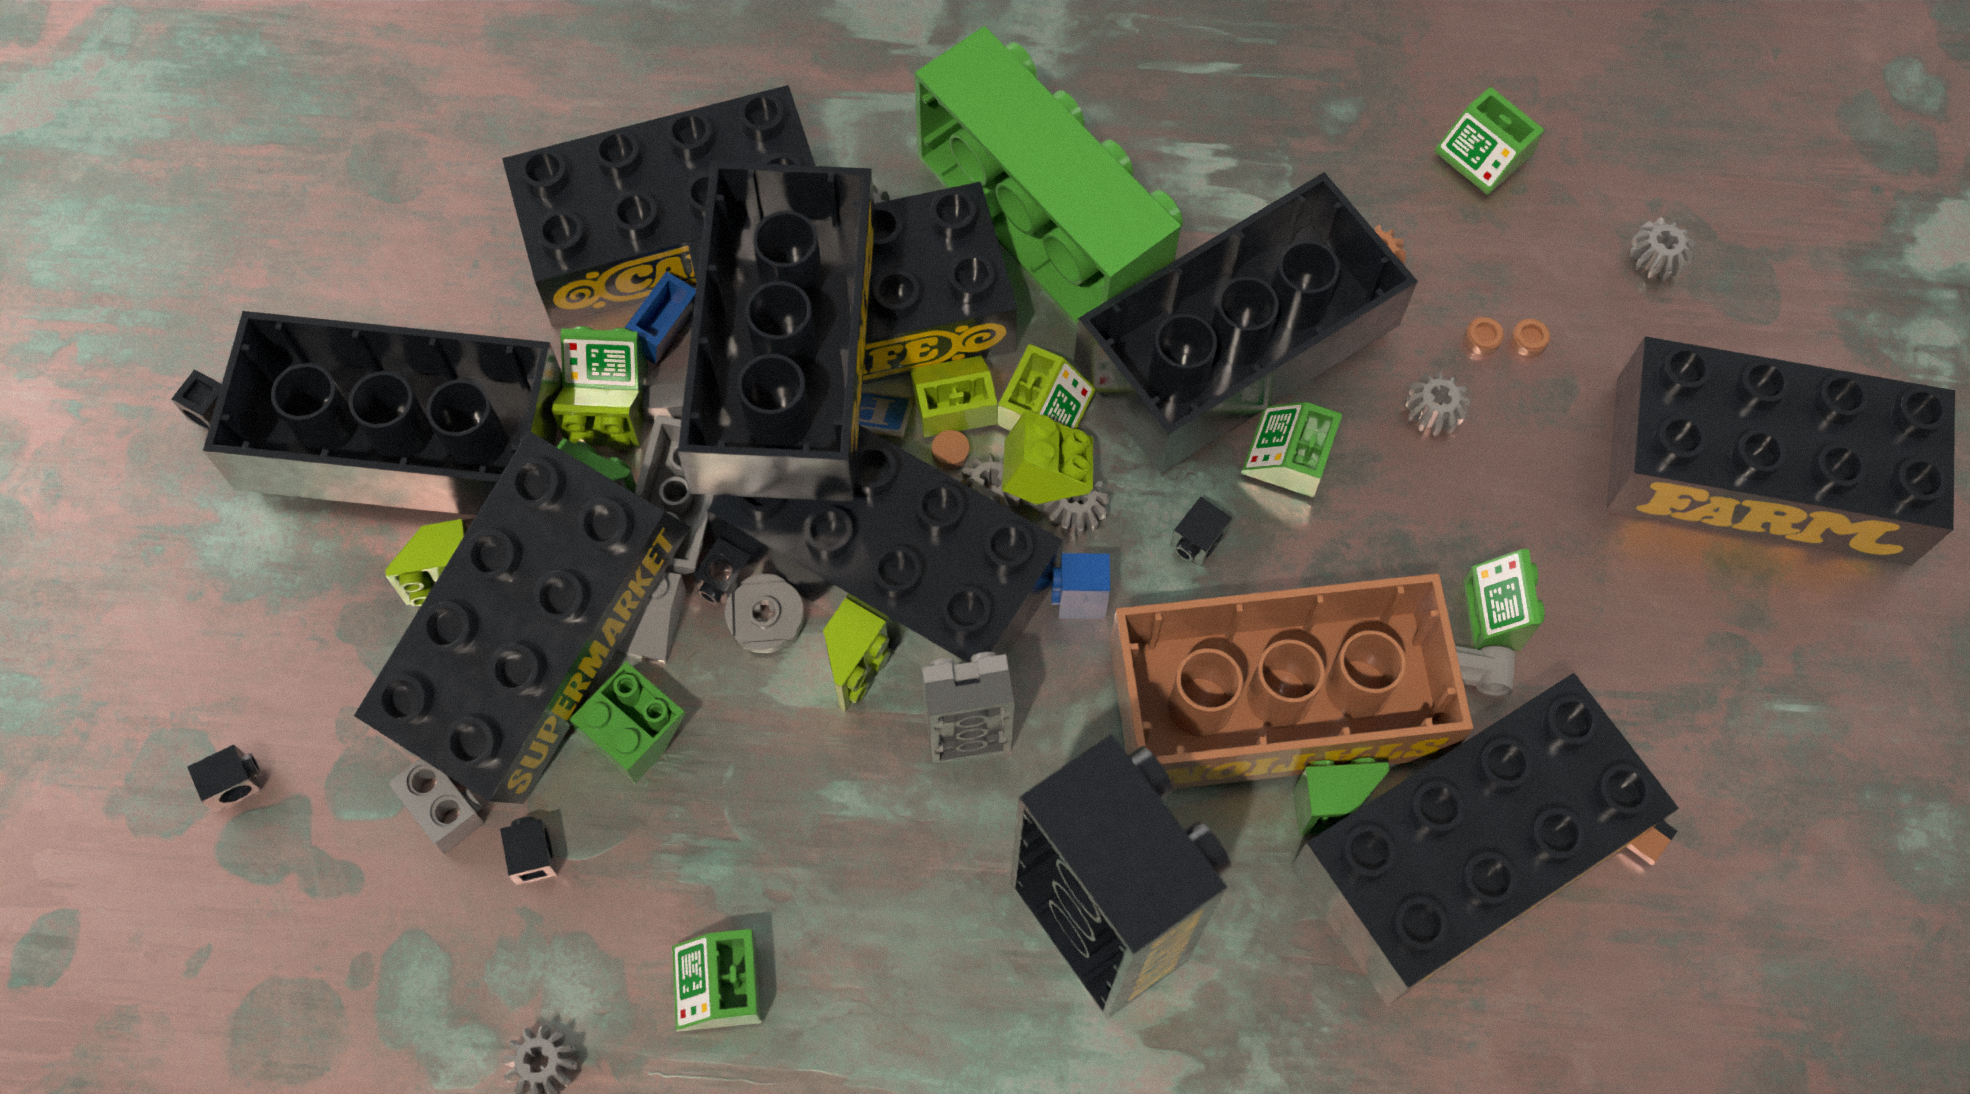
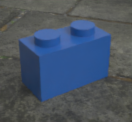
M667 271L625 326V329L638 332L646 359L655 365L694 313L696 289Z
M1062 553L1060 567H1053L1051 582V605H1058V619H1105L1110 595V554Z

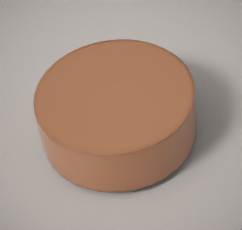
M1478 317L1472 320L1467 327L1464 335L1465 344L1476 354L1490 355L1500 347L1504 338V331L1496 320L1489 317Z
M1536 319L1521 320L1516 324L1511 334V345L1517 353L1523 356H1538L1544 352L1550 341L1549 329L1544 323Z
M946 430L939 433L932 442V457L935 463L944 469L953 470L960 468L969 458V441L964 434L956 430Z

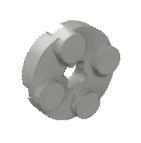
M758 574L748 577L741 582V586L735 590L734 594H730L725 604V621L731 635L740 647L752 652L772 653L786 646H791L798 639V633L803 627L805 612L801 597L792 585L786 583L783 578L777 575ZM762 605H768L770 611H775L774 617H771L768 622H761L760 618H754L755 613L761 612Z

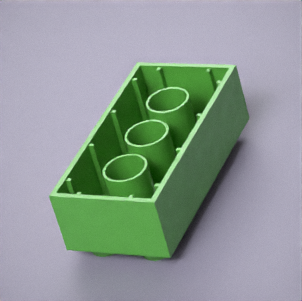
M983 26L915 72L918 158L947 188L981 181L998 243L1076 326H1078V318L1176 260L1175 256L1180 229L1183 226V218L1176 203L1162 190H1155L1149 194L1133 177L1131 161L1121 146L1110 139L1100 144L1084 127V116L1076 101L1063 90H1058L1052 95L1037 80L1034 62L1021 45L1011 42L1004 46Z

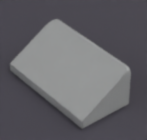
M686 382L645 385L642 401V411L645 420L655 421L656 415L681 419Z

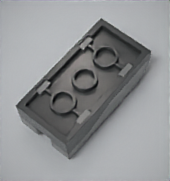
M982 652L973 655L971 662L955 665L953 659L943 658L932 661L929 666L922 667L924 713L932 764L1011 752L1015 701L1006 654L996 655L994 652Z

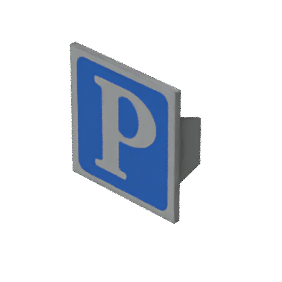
M862 391L859 425L875 434L900 437L902 441L914 404V398Z

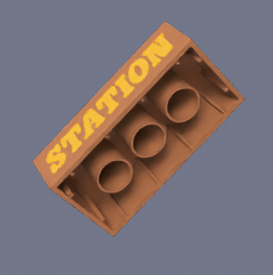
M1439 573L1116 608L1109 644L1126 753L1129 755L1141 746L1147 748L1165 769L1174 789L1302 775L1304 769L1310 767L1311 763L1321 760L1334 761L1335 765H1350V762L1355 759L1374 758L1376 763L1388 762L1390 765L1439 759L1461 745L1473 730Z

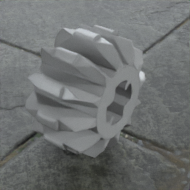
M1662 217L1656 220L1655 223L1647 221L1643 224L1631 240L1632 249L1630 250L1629 258L1637 261L1635 270L1645 269L1647 271V279L1657 274L1662 282L1668 279L1670 275L1675 278L1681 275L1685 267L1689 266L1693 260L1694 255L1692 250L1694 249L1695 240L1687 238L1689 228L1680 230L1677 228V220L1668 225Z
M1441 370L1435 374L1434 378L1425 373L1420 377L1419 382L1412 383L1408 390L1409 396H1407L1404 402V408L1410 410L1408 422L1419 421V432L1428 427L1431 428L1434 437L1439 435L1441 429L1447 434L1454 432L1456 426L1463 424L1467 418L1466 411L1470 407L1471 400L1464 397L1467 393V386H1456V375L1449 378V380L1444 379Z
M990 453L987 455L986 462L983 463L975 457L972 460V468H963V480L960 482L1009 510V505H1019V497L1002 491L1004 458L999 462H994V457Z
M1102 481L1093 482V489L1089 494L1044 503V511L1051 513L1049 515L1051 525L1062 523L1061 532L1063 535L1069 531L1070 527L1075 528V532L1079 537L1083 534L1084 526L1094 532L1098 527L1097 520H1104L1107 516L1105 506L1108 505L1109 496L1106 493H1102Z
M541 1025L538 1029L537 1037H535L532 1030L526 1028L523 1030V1037L525 1039L523 1044L514 1039L509 1042V1046L517 1052L515 1055L503 1057L502 1062L505 1065L514 1067L504 1075V1078L508 1083L517 1082L514 1089L516 1094H526L529 1090L530 1094H543L544 1089L547 1094H558L555 1083L559 1081L567 1087L571 1084L572 1081L564 1075V1071L576 1070L578 1063L565 1058L572 1055L576 1048L572 1043L563 1044L566 1034L561 1030L551 1035L550 1028L547 1025ZM542 1054L549 1059L546 1068L541 1065L542 1071L538 1072L532 1067V1062L535 1058L540 1060L538 1055Z

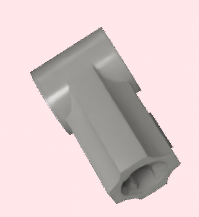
M1455 646L1463 684L1477 686L1479 692L1494 696H1505L1513 692L1516 653L1513 650L1499 646H1488L1481 650Z

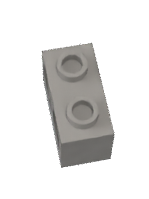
M420 758L389 781L388 784L432 842L445 854L484 824L476 813L483 807L468 788L461 793L454 785V779ZM436 779V785L431 791L420 793V787L426 780ZM459 808L460 814L458 818L452 823L444 824V815L451 809Z

